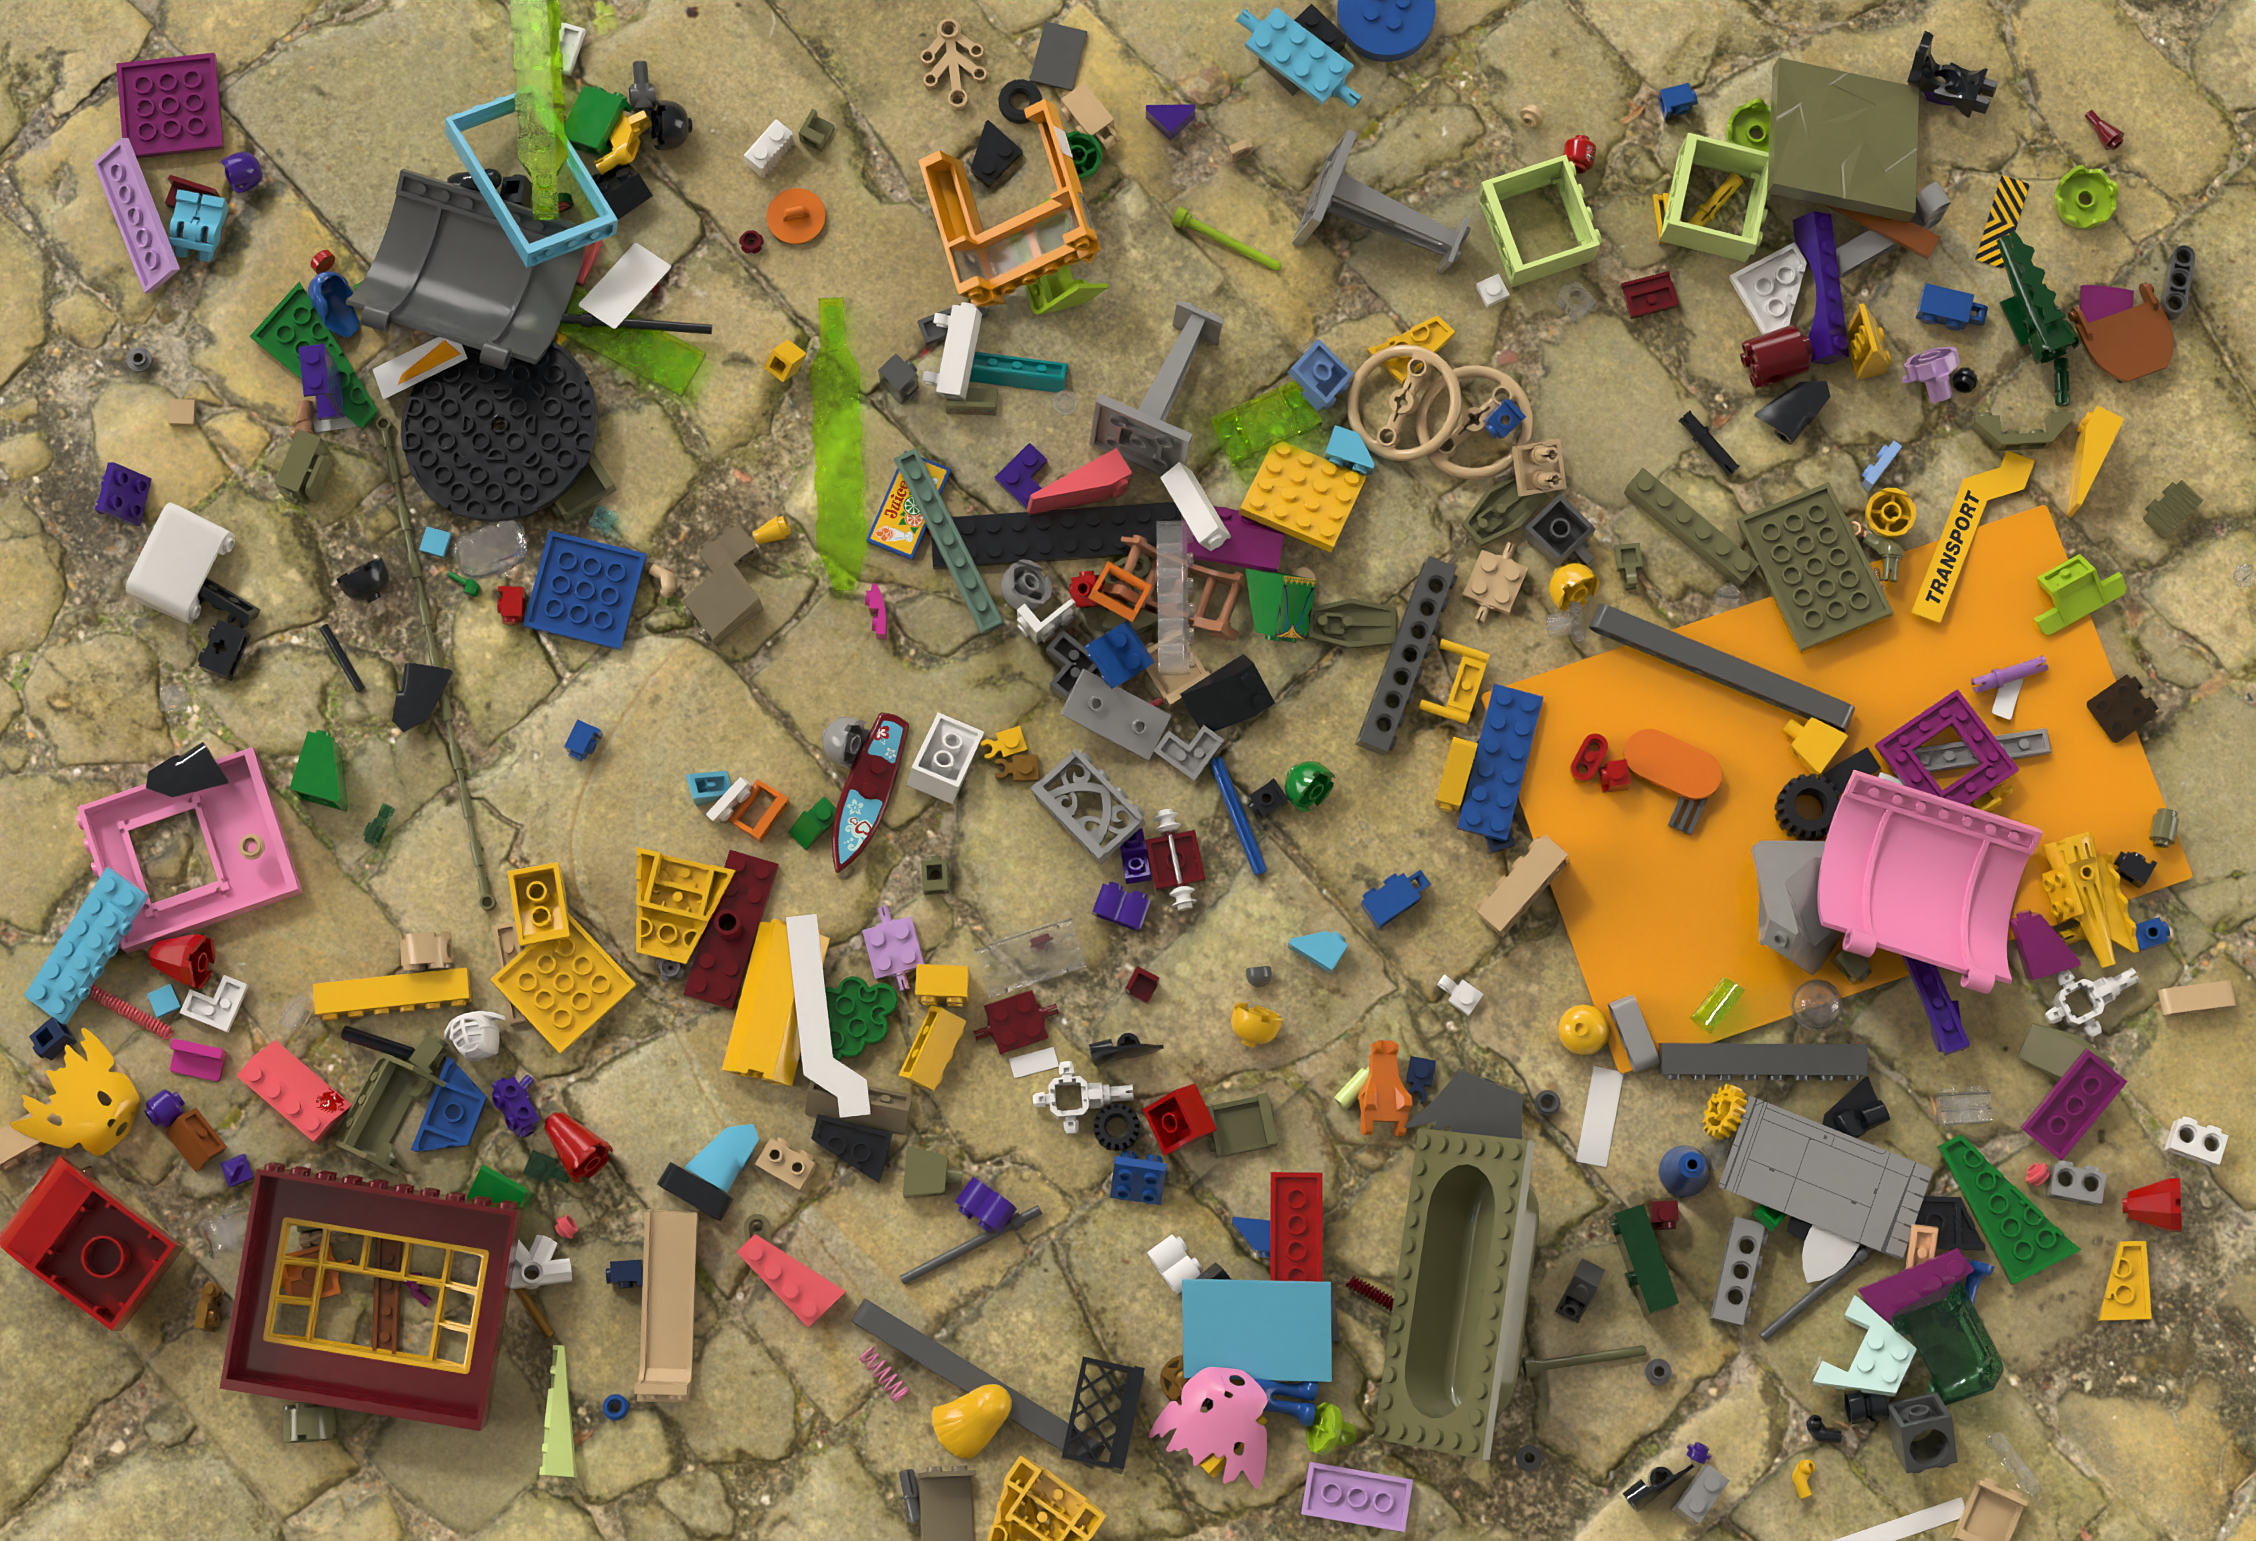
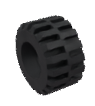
M1810 773L1809 776L1802 774L1796 779L1794 777L1784 786L1778 794L1774 810H1777L1775 815L1776 821L1780 820L1779 827L1781 830L1785 828L1788 831L1786 835L1789 837L1794 835L1798 841H1802V839L1813 841L1814 839L1819 840L1828 834L1840 801L1839 796L1841 795L1839 790L1835 791L1833 789L1835 785L1832 782L1828 784L1825 782V777L1816 778V774ZM1810 795L1816 798L1821 804L1822 816L1814 821L1805 820L1800 817L1794 805L1798 796Z

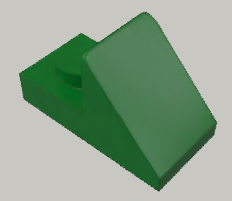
M824 796L808 812L805 810L802 812L788 833L807 850L833 825L836 807Z

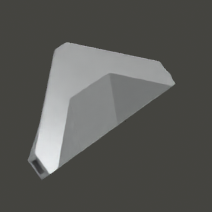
M1759 841L1751 850L1759 890V942L1761 945H1767L1782 954L1807 973L1814 975L1822 967L1844 934L1843 932L1821 926L1818 914V879L1826 841Z

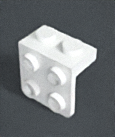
M1070 599L1042 622L1024 604L1017 609V628L1024 637L1030 636L1036 645L1041 641L1045 643L1055 635L1054 630L1059 626L1065 627L1074 620L1075 617L1073 615L1076 611V602Z

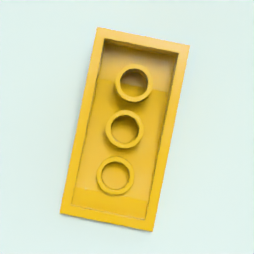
M1859 304L1846 328L1848 351L1856 380L1886 374L1890 367L1889 365H1891L1890 353L1888 350L1885 351L1883 346L1885 340L1883 329L1878 327L1876 319L1866 305Z
M2098 405L2092 412L2087 411L2076 429L2079 435L2075 444L2067 516L2070 518L2082 505L2124 421V418Z

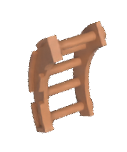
M1133 535V538L1122 536L1121 542L1131 547L1124 566L1125 571L1133 574L1140 553L1154 559L1146 580L1152 587L1140 607L1141 609L1161 616V621L1193 632H1195L1196 628L1208 630V636L1236 641L1239 632L1230 626L1231 623L1229 621L1241 588L1248 589L1246 575L1239 572H1234L1233 574L1219 572L1196 565V562L1186 557L1182 559L1177 558L1148 544V540L1139 535ZM1163 563L1180 570L1170 600L1165 605L1153 601V597H1151ZM1190 574L1207 579L1196 612H1193L1192 615L1181 612L1178 608ZM1121 579L1116 581L1115 584L1104 583L1101 591L1114 599L1127 604L1131 602L1135 605L1142 593L1138 594L1132 591L1130 585ZM1216 584L1229 585L1231 589L1220 618H1217L1216 621L1206 619L1205 614Z

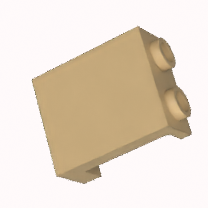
M1173 629L1162 636L1163 640L1155 645L1153 642L1145 645V648L1155 662L1147 667L1145 671L1169 710L1184 702L1180 693L1210 675L1209 671L1206 672L1189 645L1182 629L1178 631Z
M1985 1477L1984 1481L1976 1480L1951 1538L1956 1541H2010L2024 1507H2027L2029 1502L2022 1499L2024 1495L2012 1489L2006 1492L1998 1488L2000 1484L1992 1479Z

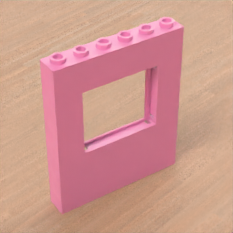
M253 747L216 759V763L229 780L228 784L174 798L146 788V784L77 807L80 814L76 816L77 823L81 830H85L87 838L84 839V845L88 854L92 853L94 862L91 863V867L95 877L100 878L106 867H109L147 894L146 885L128 831L194 808L196 810L218 881L152 904L150 898H148L132 922V929L127 935L123 936L118 944L119 948H122L126 953L154 945L159 940L174 938L303 893L258 752ZM248 834L258 835L265 844L263 854L254 860L244 858L239 852V842ZM251 843L248 846V851L256 849L255 843Z

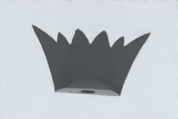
M1458 1070L1438 1096L1423 1111L1411 1119L1404 1128L1421 1126L1437 1121L1434 1130L1441 1131L1451 1125V1132L1522 1139V1105L1524 1095L1511 1087L1477 1074Z

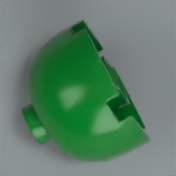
M1080 131L1066 133L1079 181H1087L1096 175L1101 166L1102 150L1100 144L1090 134L1080 133Z
M1306 761L1294 765L1287 773L1284 787L1286 796L1299 811L1308 812L1311 810L1308 808L1314 802L1315 805H1320L1329 795L1334 786L1331 778H1335V775L1324 765L1315 761Z

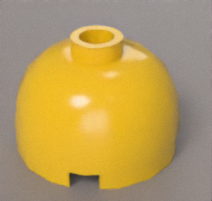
M1884 488L1876 492L1869 499L1865 508V521L1868 528L1874 534L1885 538L1895 539L1905 535L1912 528L1916 519L1915 503L1912 502L1905 491L1898 488Z
M1571 563L1561 565L1553 572L1549 583V596L1560 611L1562 609L1564 613H1569L1584 606L1587 603L1585 598L1590 593L1592 596L1597 593L1600 587V580L1583 564Z
M1236 1002L1230 1021L1232 1030L1236 1036L1242 1039V1044L1256 1047V1044L1271 1042L1278 1035L1284 1020L1280 1018L1278 1013L1256 1005L1255 1008H1247L1248 1003Z
M1586 1004L1575 1005L1568 1009L1560 1018L1558 1026L1559 1039L1563 1046L1574 1054L1582 1056L1593 1055L1608 1042L1610 1034L1609 1021L1603 1012L1594 1006Z

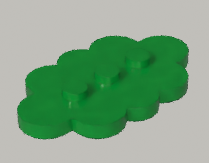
M851 976L842 980L837 989L825 987L834 1059L841 1062L843 1057H859L865 1050L866 1044L875 1045L881 1043L886 1038L889 1029L886 1017L895 1012L899 1001L897 992L892 986L879 983L869 987L863 979ZM801 1053L798 1062H802Z

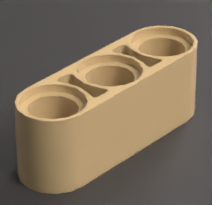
M2232 981L2172 987L2158 991L2163 1017L2236 1007Z

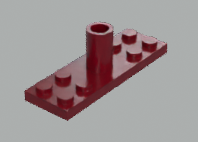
M729 850L724 868L736 871L702 934L683 993L684 996L733 1010L779 864ZM736 922V926L732 930L725 931L723 929L726 923Z

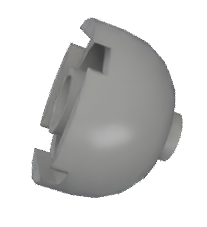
M1022 559L1012 564L1002 576L1001 592L1005 601L1011 607L1019 609L1022 605L1026 604L1030 610H1035L1051 597V580L1048 576L1044 577L1040 572L1042 568L1038 564Z
M844 716L835 719L824 729L821 736L823 750L831 762L849 769L852 768L869 734V730L864 728L865 721Z

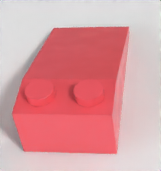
M1115 448L1031 494L1027 512L1031 515L1105 501L1111 497L1117 499L1127 492L1126 489L1128 488L1132 471L1118 449Z

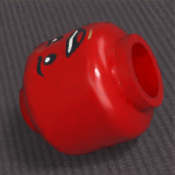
M1576 135L1575 138L1568 139L1565 142L1563 155L1567 156L1569 162H1573L1576 173H1585L1586 170L1591 169L1594 165L1596 145L1590 141L1588 136Z

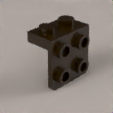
M2126 674L2087 702V708L2114 743L2120 742L2145 723L2152 721L2158 716L2155 712L2159 709L2151 697L2147 699L2140 691L2144 687L2136 676L2131 678Z

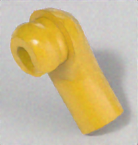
M1809 1459L1801 1460L1797 1463L1792 1473V1481L1800 1499L1812 1495L1807 1480L1811 1473L1815 1471V1464Z

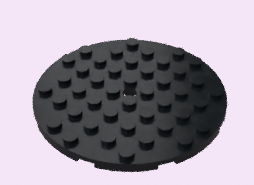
M554 341L551 342L545 354L536 364L511 357L506 370L480 363L482 350L462 344L467 359L416 383L410 396H407L401 421V441L409 470L419 486L432 500L458 516L482 522H506L535 514L561 498L576 483L591 458L597 440L599 414L597 400L590 380L575 358ZM505 420L504 430H494L496 421Z

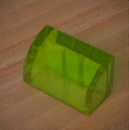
M1722 977L1690 1019L1710 1034L1745 989L1735 982Z

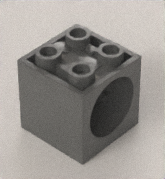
M1938 1393L1887 1403L1892 1448L1907 1474L1921 1473L1926 1469L1944 1468L1950 1464L1958 1463L1952 1416ZM1933 1429L1927 1437L1918 1441H1912L1920 1432Z

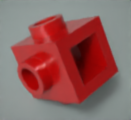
M1094 571L1079 572V577H1071L1072 583L1069 585V593L1076 602V608L1102 606L1088 598L1100 576L1094 575ZM1103 580L1099 587V591H1102L1104 583H1106L1105 580Z

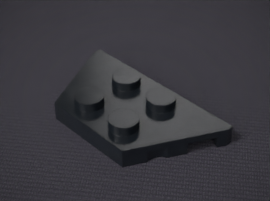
M1924 1196L1915 1224L1938 1227L1936 1249L1985 1250V1244L1981 1241L1975 1229L1976 1226L1972 1218L1969 1217L1961 1197Z

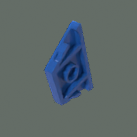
M447 1057L439 1077L440 1080L446 1082L445 1087L436 1085L411 1148L414 1152L469 1146L488 1097L449 1057Z

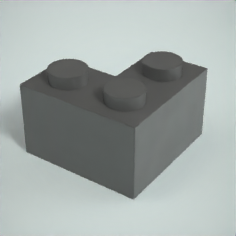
M1064 630L1046 648L1047 656L1062 667L1061 671L1049 683L1050 690L1065 703L1082 669L1095 675L1100 671L1097 665L1090 660L1086 648Z

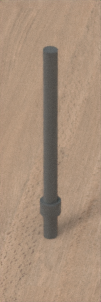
M1038 1205L1021 1214L1017 1212L1012 1215L999 1234L994 1230L990 1233L984 1232L900 1275V1278L905 1285L1014 1228L1018 1230L1024 1227V1223L1042 1215V1212Z
M1866 1245L1863 1248L1858 1247L1852 1258L1842 1269L1834 1275L1825 1278L1759 1333L1762 1340L1766 1342L1857 1265H1863L1870 1259L1869 1255L1876 1249Z

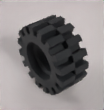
M1112 1103L1107 1107H1103L1097 1113L1094 1120V1134L1099 1144L1106 1147L1107 1150H1126L1138 1139L1140 1122L1137 1114L1131 1107L1124 1106L1121 1103ZM1112 1118H1121L1126 1122L1127 1130L1124 1135L1113 1137L1108 1133L1107 1123Z

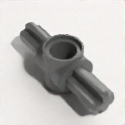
M635 61L633 62L634 84L629 87V102L633 107L632 111L638 113L644 110L652 122L651 110L656 108V105H653L656 101L655 86L649 83L647 62ZM652 126L649 127L647 130H645V131H644L643 133H641V134H649V133H651V132H652Z

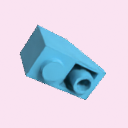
M1335 425L1324 459L1339 467L1346 466L1352 468L1353 472H1358L1362 475H1366V473L1372 475L1374 462L1360 434Z

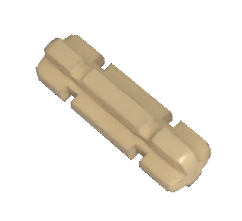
M323 1230L314 1231L313 1234L309 1232L300 1234V1246L308 1248L312 1247L313 1244L316 1246L321 1245ZM333 1230L330 1243H337V1240L340 1242L349 1241L351 1233Z

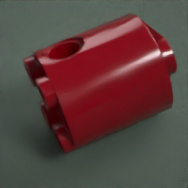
M1791 324L1745 340L1742 343L1744 353L1740 354V359L1744 368H1749L1751 373L1750 382L1753 388L1756 389L1808 372L1813 349L1809 338L1799 333L1798 329Z

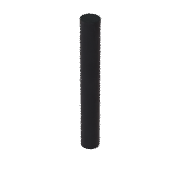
M329 625L321 626L319 628L320 632L355 691H362L365 686Z

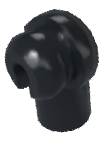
M1819 1415L1809 1417L1806 1422L1807 1430L1816 1441L1841 1443V1430H1827Z

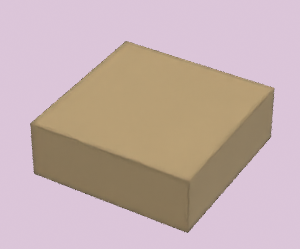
M170 399L168 424L170 426H195L196 401Z

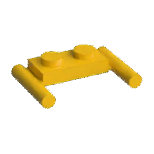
M1442 639L1439 646L1440 649L1463 657L1446 707L1421 700L1419 709L1467 725L1490 654Z

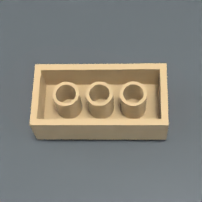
M1546 835L1541 839L1536 837L1528 847L1530 849L1529 853L1524 858L1520 856L1511 866L1513 870L1509 876L1503 875L1494 885L1496 888L1495 892L1491 896L1485 895L1477 905L1479 907L1477 911L1479 918L1502 938L1570 862L1569 855Z

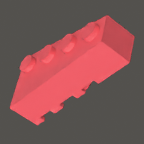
M756 1234L736 1251L808 1328L846 1292Z

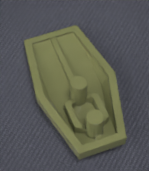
M1516 475L1487 489L1461 526L1481 547L1519 529L1549 496L1546 492L1518 496Z
M1352 598L1312 607L1308 630L1309 639L1346 648L1393 644L1396 636V607Z
M2032 1023L2017 1055L2018 1058L2057 1082L2086 1048L2113 1069L2115 1066L2113 1061L2081 1036Z

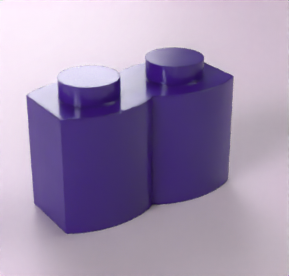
M1109 882L1107 885L1103 883L1092 915L1140 932L1151 901L1142 892L1133 890L1132 893L1123 891V886L1120 884Z
M972 1177L955 1201L960 1206L958 1211L968 1219L974 1216L980 1220L977 1225L988 1233L994 1230L999 1234L1017 1210L1011 1202L975 1177Z

